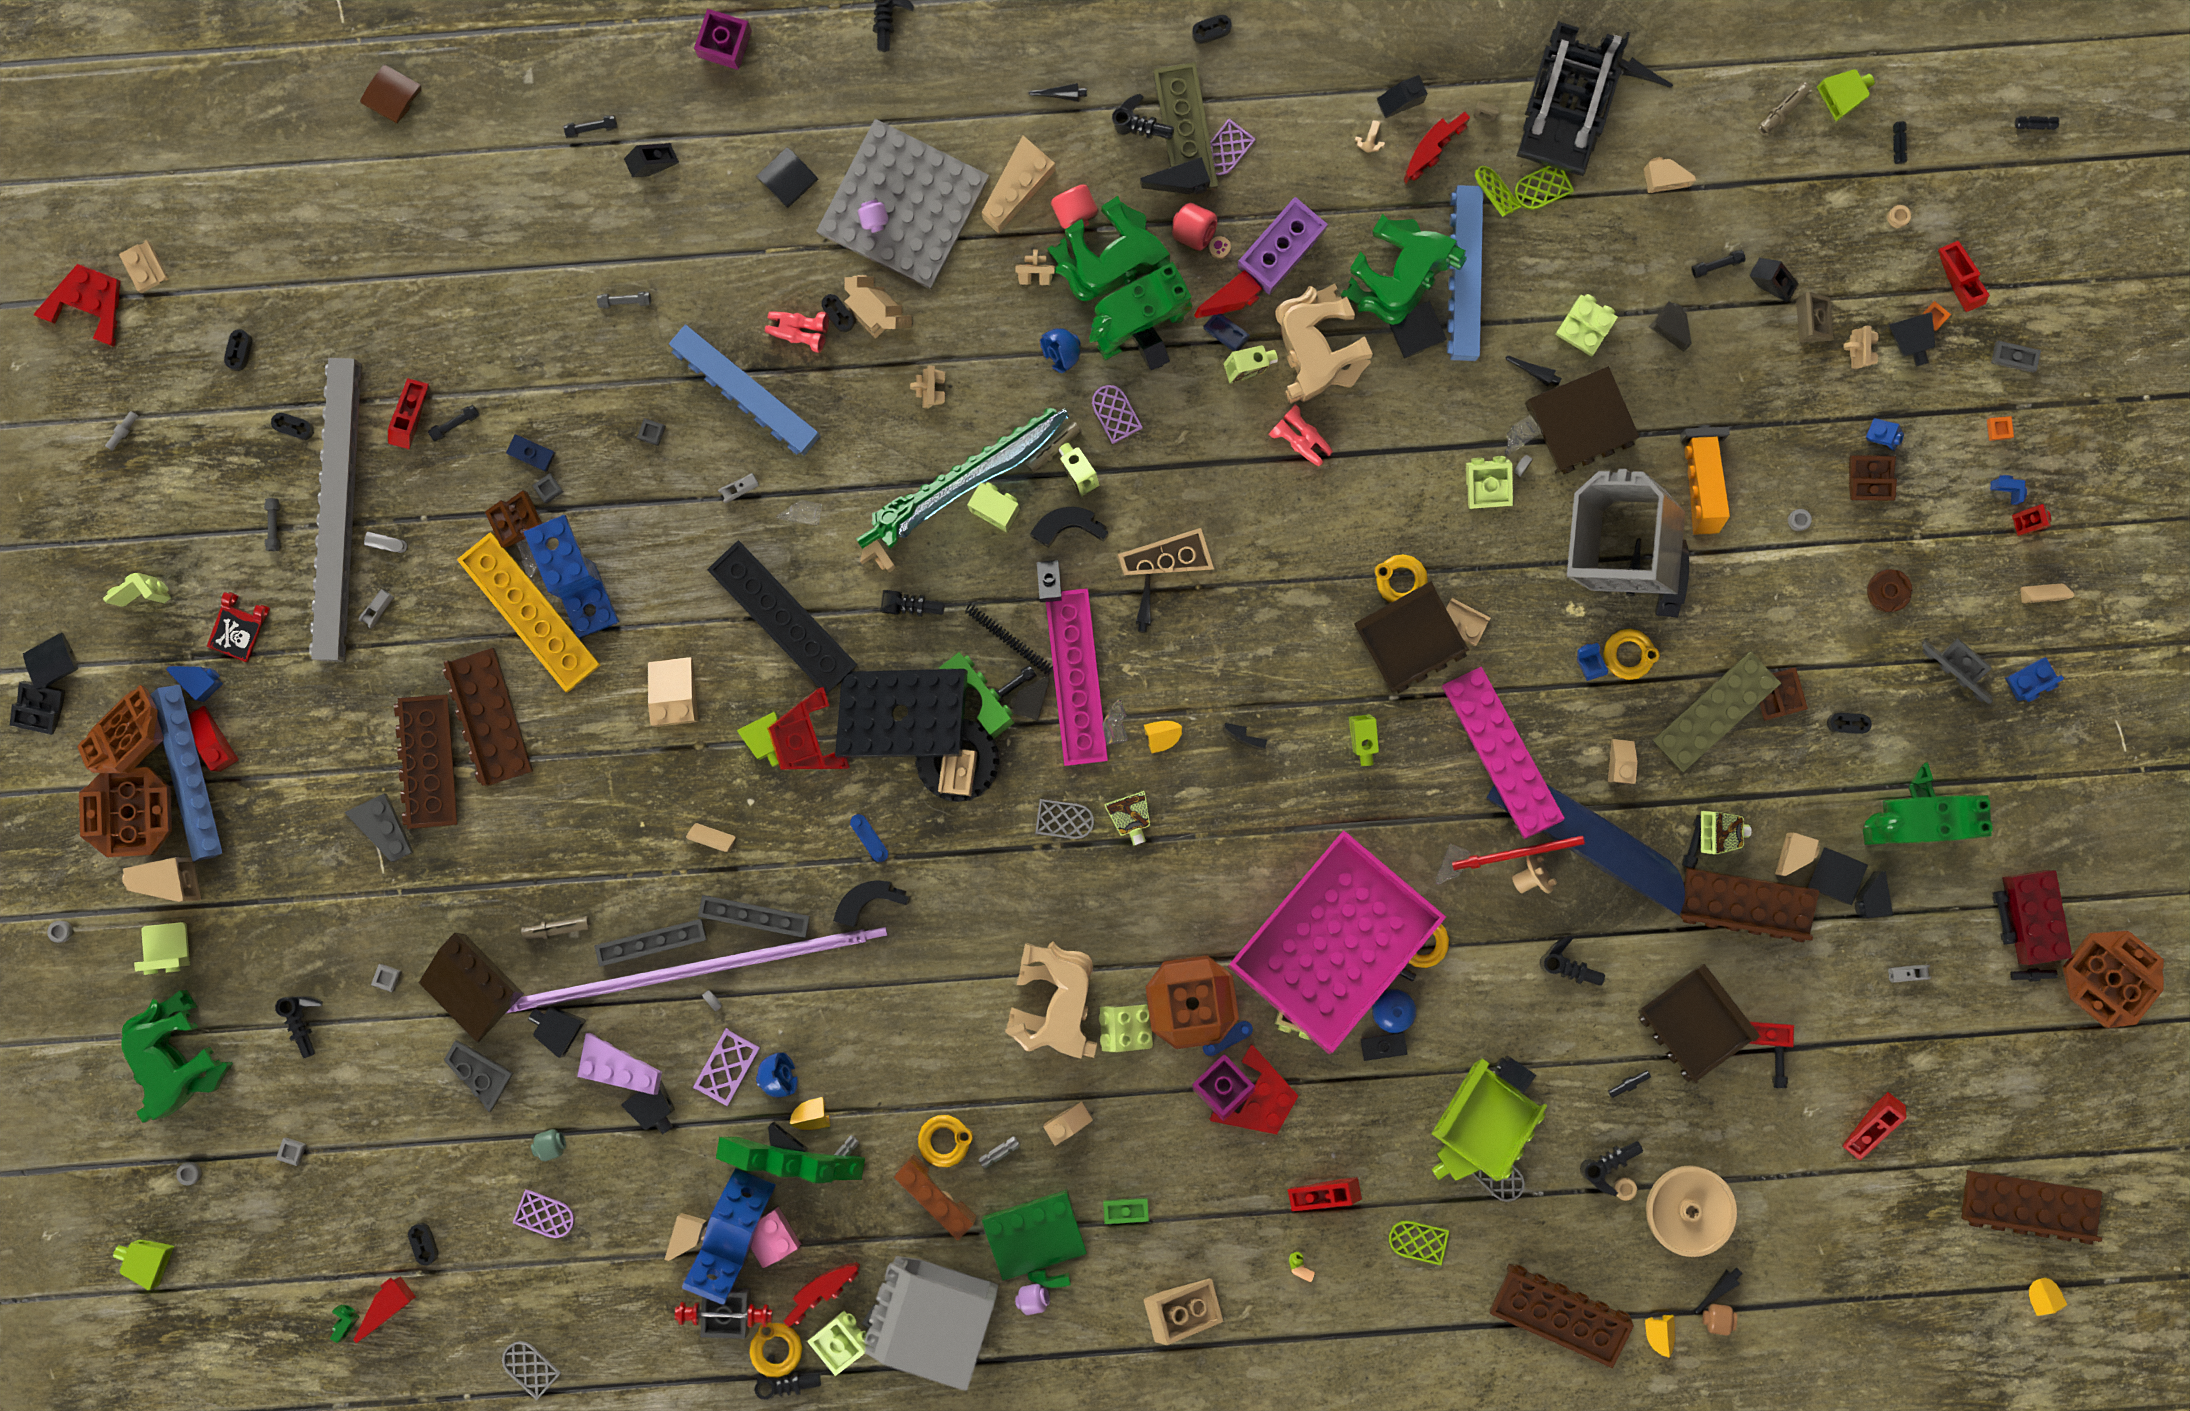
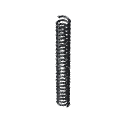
M972 602L969 603L965 614L972 616V619H975L976 622L979 621L982 627L986 626V630L989 629V632H992L993 635L996 634V638L999 637V640L1003 639V643L1006 642V645H1010L1013 651L1017 650L1016 652L1020 653V656H1023L1024 659L1027 658L1030 664L1034 663L1037 669L1041 668V672L1044 671V674L1048 673V676L1050 675L1053 666L1049 668L1051 664L1048 663L1046 665L1047 660L1042 663L1044 658H1041L1038 661L1040 655L1035 658L1037 652L1031 656L1033 650L1028 653L1030 647L1024 651L1026 644L1021 648L1023 642L1017 646L1020 639L1013 644L1016 639L1014 637L1010 641L1013 634L1006 639L1009 634L1008 631L1003 636L1006 629L999 634L1003 628L1000 626L996 631L999 623L992 629L996 621H993L989 626L992 618L985 624L989 615L982 621L985 613L980 616L982 612L980 610L976 614L978 608L973 611L975 607L973 605L969 609Z

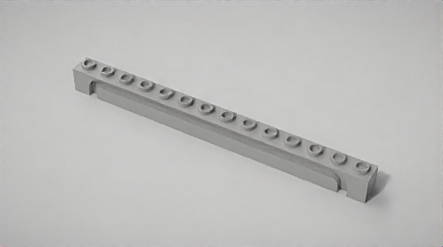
M328 358V364L325 366L327 386L324 387L326 407L323 408L325 427L321 432L324 444L320 452L322 471L319 473V481L321 483V492L318 494L320 514L317 515L319 533L315 539L318 551L314 559V567L316 569V578L313 580L315 600L312 601L314 621L311 622L310 626L313 640L309 646V653L313 660L345 662L346 645L344 644V637L347 634L360 399L358 383L361 380V363L356 359Z

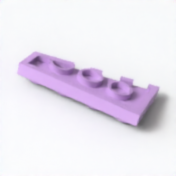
M586 1033L577 1077L654 1095L658 1094L662 1072L641 1060L629 1056L630 1054L618 1050L612 1044L598 1039L592 1033Z

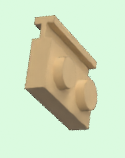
M148 240L119 254L138 292L143 293L159 285L160 282L169 279Z
M1451 598L1446 607L1463 640L1473 646H1477L1491 618Z
M962 750V756L943 757L938 792L971 796L977 758L976 751Z

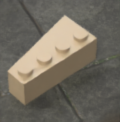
M1025 136L1021 137L982 211L983 220L998 233L1005 228L1056 171L1055 162Z
M1201 528L1117 554L1123 575L1214 569Z

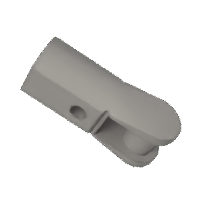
M751 473L720 488L718 492L722 493L724 497L723 502L728 503L758 487L759 484L754 474ZM735 487L737 492L732 494L730 489Z
M372 532L366 533L364 545L403 553L407 550V543L403 540Z
M381 589L360 615L359 621H364L370 629L373 628L394 596ZM372 610L376 612L373 617L369 615Z
M1930 965L1889 968V980L1891 983L1932 979L1928 973ZM1915 969H1919V977L1915 976Z

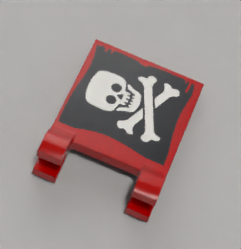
M224 592L221 598V608L207 647L248 662L262 623L268 616L270 608L264 605H256L253 615L233 607L239 595L232 592Z

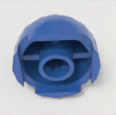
M1055 328L1042 335L1043 338L1040 339L1041 349L1046 359L1050 356L1055 364L1052 365L1054 370L1058 373H1064L1078 362L1081 343L1075 334L1066 329Z
M1399 989L1385 990L1372 1005L1375 1023L1389 1033H1400L1407 1030L1416 1018L1414 1000L1408 993Z
M779 1052L766 1057L760 1063L756 1082L768 1096L781 1098L796 1092L798 1079L797 1076L793 1077L791 1069H795L791 1058L786 1053Z

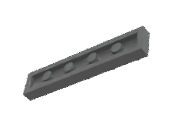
M702 895L698 917L803 938L807 936L810 916L707 895Z
M698 919L594 945L600 967L705 941L707 936L703 919Z

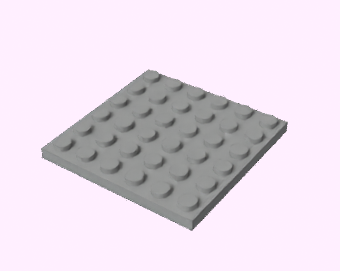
M875 119L816 231L818 234L931 290L986 186L989 175ZM877 199L878 202L884 203L889 222L883 225L884 230L872 233L871 229L865 230L862 228L858 209L861 208L862 203Z

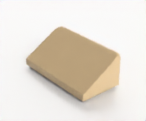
M2064 584L2026 586L2020 589L2022 603L2060 601L2074 597V593Z
M698 823L693 825L686 836L689 840L724 852H731L736 839L733 835Z

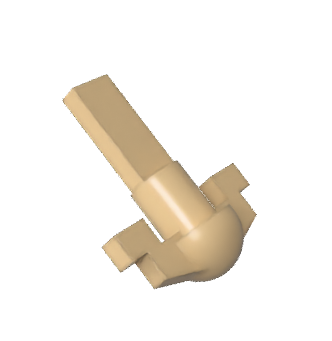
M1373 120L1366 142H1362L1363 139L1360 137L1355 138L1357 147L1367 153L1380 151V148H1384V142H1378V145H1374L1381 122Z

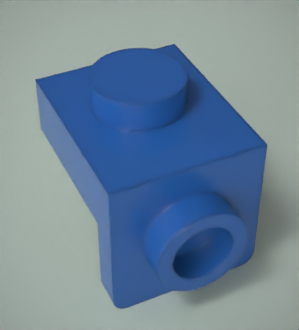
M1874 418L1866 439L1867 441L1889 446L1890 450L1895 451L1897 445H1901L1904 433L1899 424Z
M2001 475L1998 479L1991 481L1990 490L2012 492L2011 505L2024 502L2027 496L2025 480L2013 479V476Z
M1598 643L1586 644L1578 649L1577 662L1587 681L1608 674V669L1599 653L1600 646Z

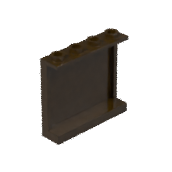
M1609 366L1532 397L1525 403L1528 411L1532 410L1557 467L1554 471L1555 474L1562 472L1564 475L1575 470L1574 466L1581 463L1583 466L1595 462L1594 458L1600 455L1603 458L1615 454L1614 450L1617 448L1628 449L1634 446V441L1640 438Z
M1432 581L1354 623L1391 692L1396 691L1399 694L1409 688L1408 683L1414 680L1419 683L1428 678L1427 673L1435 669L1437 673L1448 667L1446 663L1452 659L1457 662L1467 657L1466 652L1469 651V648L1435 590L1436 588Z
M1705 964L1698 966L1638 1010L1640 1013L1639 1020L1646 1028L1649 1026L1653 1030L1654 1034L1652 1037L1658 1045L1661 1046L1663 1044L1668 1050L1666 1055L1673 1064L1676 1062L1682 1068L1680 1073L1687 1082L1692 1081L1695 1084L1744 1046L1761 1037Z

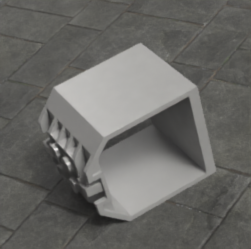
M1618 469V472L1612 473V475L1610 471H1598L1574 494L1567 577L1591 591L1678 594L1685 522L1684 509L1665 489L1644 472H1632L1631 476L1630 471L1627 469ZM1615 501L1658 502L1652 571L1598 569L1603 512Z
M896 1256L894 1262L888 1265L885 1274V1281L887 1282L882 1283L876 1298L880 1303L875 1305L869 1322L873 1323V1325L869 1328L864 1342L870 1346H866L864 1353L884 1365L967 1391L999 1284L921 1259Z

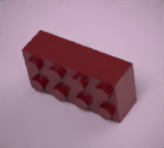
M2042 870L2002 877L2004 890L2007 891L2009 896L2007 906L2012 931H2015L2017 934L2015 949L2018 964L2032 965L2073 958L2056 870Z

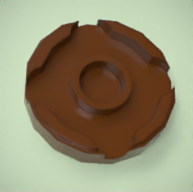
M1885 569L1876 573L1870 579L1867 586V596L1871 604L1883 612L1901 610L1911 600L1912 584L1909 578L1898 570Z

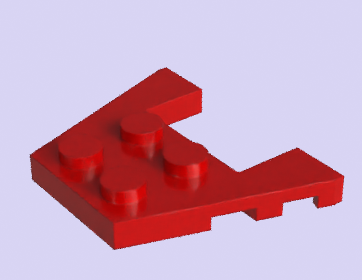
M77 264L35 311L34 316L55 324L64 304L101 318L93 339L114 347L116 342L114 330L117 329L115 318L116 308L119 306L120 280Z
M824 687L815 690L767 727L780 769L850 768L847 758L835 757V752L822 756L809 713L829 706Z
M1250 1044L1241 1062L1261 1073L1254 1084L1255 1092L1245 1100L1239 1113L1234 1111L1228 1118L1222 1121L1213 1111L1209 1120L1277 1135L1298 1095L1262 1054Z

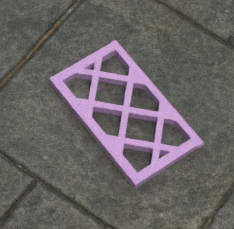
M726 1028L693 1088L728 1106L760 1047ZM726 1036L732 1037L735 1046L723 1049L722 1044ZM745 1046L753 1049L747 1060H743L740 1049ZM737 1049L740 1062L728 1065L725 1052ZM721 1054L724 1066L712 1070L711 1063L716 1055ZM741 1065L742 1071L738 1079L732 1081L729 1068ZM725 1070L728 1082L716 1085L713 1073ZM710 1074L713 1087L706 1089L700 1083L705 1075ZM730 1085L731 1091L727 1099L720 1097L718 1088Z

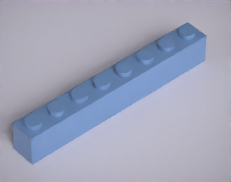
M1457 185L1455 191L1451 192L1450 205L1454 206V213L1450 215V227H1453V235H1450V238L1457 240L1458 247L1466 250L1465 257L1467 260L1461 270L1452 266L1449 267V269H1452V277H1449L1448 289L1452 290V298L1448 300V311H1451V319H1448L1447 331L1451 332V340L1447 342V353L1450 354V360L1476 361L1480 356L1483 190L1480 186Z
M686 324L669 343L673 349L671 353L679 360L686 359L689 362L688 367L697 374L702 372L706 376L704 378L706 382L713 387L718 385L723 389L721 391L722 395L730 401L734 398L739 403L737 405L738 408L746 414L751 412L756 416L754 421L763 428L767 425L772 429L771 434L779 441L784 439L788 442L787 447L796 455L800 452L805 456L821 437L815 429Z
M174 685L157 688L151 693V697L158 710L157 719L164 737L163 745L192 861L215 858L222 854V849L181 686Z

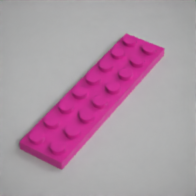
M1088 588L1061 591L1062 601L1046 602L1064 766L1108 761Z
M1482 666L1443 684L1442 688L1523 839L1564 821L1563 814Z

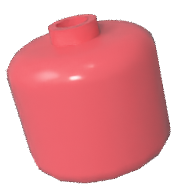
M1084 184L1071 188L1051 200L1054 212L1061 227L1064 229L1080 219L1083 220L1084 227L1090 225L1088 221L1098 214V208L1088 186Z
M1194 203L1185 204L1174 216L1172 236L1177 242L1201 251L1208 246L1213 238L1217 227V216L1215 213Z

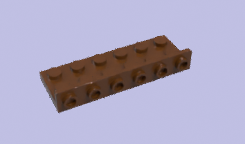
M490 648L454 661H444L443 674L451 685L449 693L452 700L456 701L457 704L456 715L458 720L462 721L464 727L462 735L464 740L469 743L471 750L468 753L470 760L473 763L475 762L477 769L475 776L478 783L488 787L533 772L495 648Z
M448 694L398 698V703L394 704L395 717L399 716L400 724L396 725V737L401 738V747H397L398 760H402L403 768L399 769L400 782L404 781V790L400 791L401 803H405L406 812H402L403 825H407V829L458 825Z
M1686 868L1683 882L1685 899L1679 914L1683 922L1688 924L1702 922L1705 923V926L1718 928V925L1726 926V929L1736 932L1744 929L1754 935L1768 933L1771 937L1783 939V936L1792 937L1793 941L1802 943L1805 940H1813L1810 932L1819 890Z
M1967 1170L1961 1219L1968 1221L1969 1225L1973 1227L1983 1228V1224L1991 1225V1229L1998 1231L2012 1228L2013 1232L2027 1235V1231L2035 1232V1236L2049 1238L2051 1234L2057 1235L2059 1240L2071 1241L2072 1238H2077L2080 1243L2093 1245L2094 1241L2102 1242V1237L2097 1236L2102 1191Z
M1508 1264V1273L1489 1310L1491 1315L1610 1368L1614 1367L1634 1327L1628 1313L1622 1310L1615 1311L1602 1301L1595 1302L1590 1300L1582 1292H1572L1561 1283L1557 1282L1554 1284L1541 1274L1536 1273L1534 1275L1529 1273L1521 1265L1516 1264L1514 1266Z

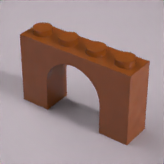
M913 1154L896 1172L894 1178L958 1241L974 1224L976 1215L962 1201L957 1204L946 1196L929 1177V1168Z

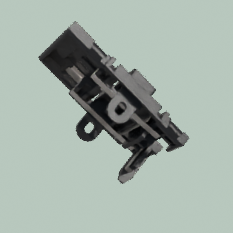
M1558 21L1549 41L1551 45H1546L1527 104L1528 107L1525 111V115L1528 117H1526L1522 129L1524 133L1516 156L1584 176L1591 152L1594 151L1596 146V136L1600 137L1604 129L1622 69L1617 66L1618 63H1621L1630 33L1626 32L1623 38L1617 35L1606 34L1605 38L1601 39L1598 48H1594L1589 43L1584 45L1579 43V40L1575 42L1579 27ZM1571 71L1575 72L1573 84L1567 83V75H1570ZM1580 74L1585 75L1584 80L1587 81V83H1583L1582 87L1577 86ZM1563 93L1569 94L1565 108L1561 107L1560 104ZM1573 96H1577L1575 108L1570 110ZM1607 102L1603 117H1600L1603 113L1605 103Z

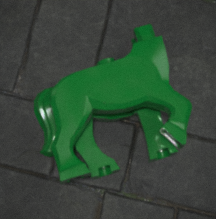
M1116 196L1101 207V212L1109 219L1120 237L1109 244L1100 257L1093 254L1085 245V227L1082 219L1065 229V235L1071 243L1075 259L1071 258L1068 254L1065 237L1060 240L1061 243L1056 247L1052 245L1047 248L1048 254L1057 263L1055 273L1063 275L1068 280L1074 296L1079 300L1088 301L1095 297L1104 296L1123 284L1128 285L1134 282L1139 274H1151L1171 263L1170 253L1156 236L1145 230L1146 215L1120 202L1119 196Z
M1382 214L1372 232L1373 237L1387 241L1402 249L1395 264L1393 277H1387L1375 273L1369 267L1366 256L1360 251L1350 267L1351 274L1360 278L1372 291H1363L1357 281L1351 277L1348 282L1350 283L1347 290H1343L1341 297L1342 299L1347 297L1349 302L1357 305L1359 313L1370 311L1375 313L1385 323L1398 324L1417 306L1425 291L1432 288L1436 280L1434 276L1437 273L1448 270L1450 266L1461 270L1467 260L1465 257L1466 250L1458 247L1457 240L1446 235L1431 231H1421L1417 221L1414 219L1388 220Z
M1171 262L1113 292L1098 302L1094 308L1097 317L1093 319V324L1091 325L1092 331L1089 336V342H1098L1097 348L1105 361L1123 352L1120 345L1133 334L1153 327L1168 318L1172 323H1180L1184 320V315L1191 310L1193 305L1190 301L1191 295L1175 264Z
M1957 795L1884 800L1883 813H1875L1865 821L1864 827L1868 828H1863L1864 845L1992 837L1993 826L1991 823L1988 795Z
M187 990L178 991L160 1004L153 998L149 1007L143 1013L127 1020L122 1028L121 1049L134 1073L135 1081L142 1085L144 1089L142 1101L144 1107L136 1112L143 1123L151 1119L156 1120L170 1116L187 1103L195 1092L209 1093L219 1089L225 1074L233 1065V1062L214 1061L210 1056L214 1053L211 1047L203 1049L195 1058L187 1062L178 1049L169 1044L172 1031H189L198 1028L196 1023L191 1024L187 1019L190 1016L188 1010L197 1008L196 1003ZM207 1071L205 1077L200 1075L201 1073Z

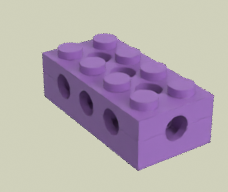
M1294 197L1241 257L1237 268L1241 272L1246 270L1259 286L1270 295L1325 233L1328 224L1299 199ZM1292 228H1299L1301 232L1295 233L1292 231ZM1278 244H1285L1287 248L1281 249L1278 247ZM1269 259L1273 264L1267 265L1263 260Z

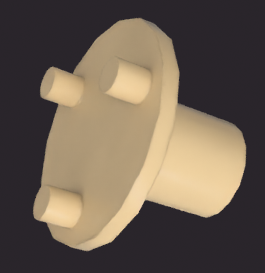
M1535 854L1526 856L1528 868L1512 876L1513 883L1520 893L1539 886L1545 893L1549 894L1553 891V886L1557 884L1555 878H1550L1547 869L1542 863L1545 860L1542 854L1539 856Z

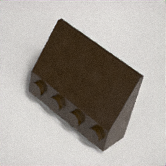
M456 932L439 948L418 982L477 1043L481 1041L524 994L466 934Z

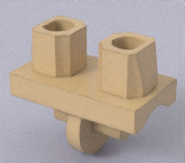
M1037 249L1033 250V256L1025 255V262H1033V265L1016 264L1019 284H1031V273H1040L1039 285H1051L1052 277L1055 273V265H1038V262L1046 263V256H1038Z
M1863 326V328L1852 330L1850 342L1843 345L1844 350L1850 351V357L1852 358L1851 368L1853 369L1878 363V354L1871 352V346L1878 342V333L1871 331V326Z
M928 365L927 369H923V376L916 375V382L910 383V389L916 390V397L921 398L923 390L922 408H930L933 405H941L945 402V393L935 391V384H944L945 372L935 370V366Z

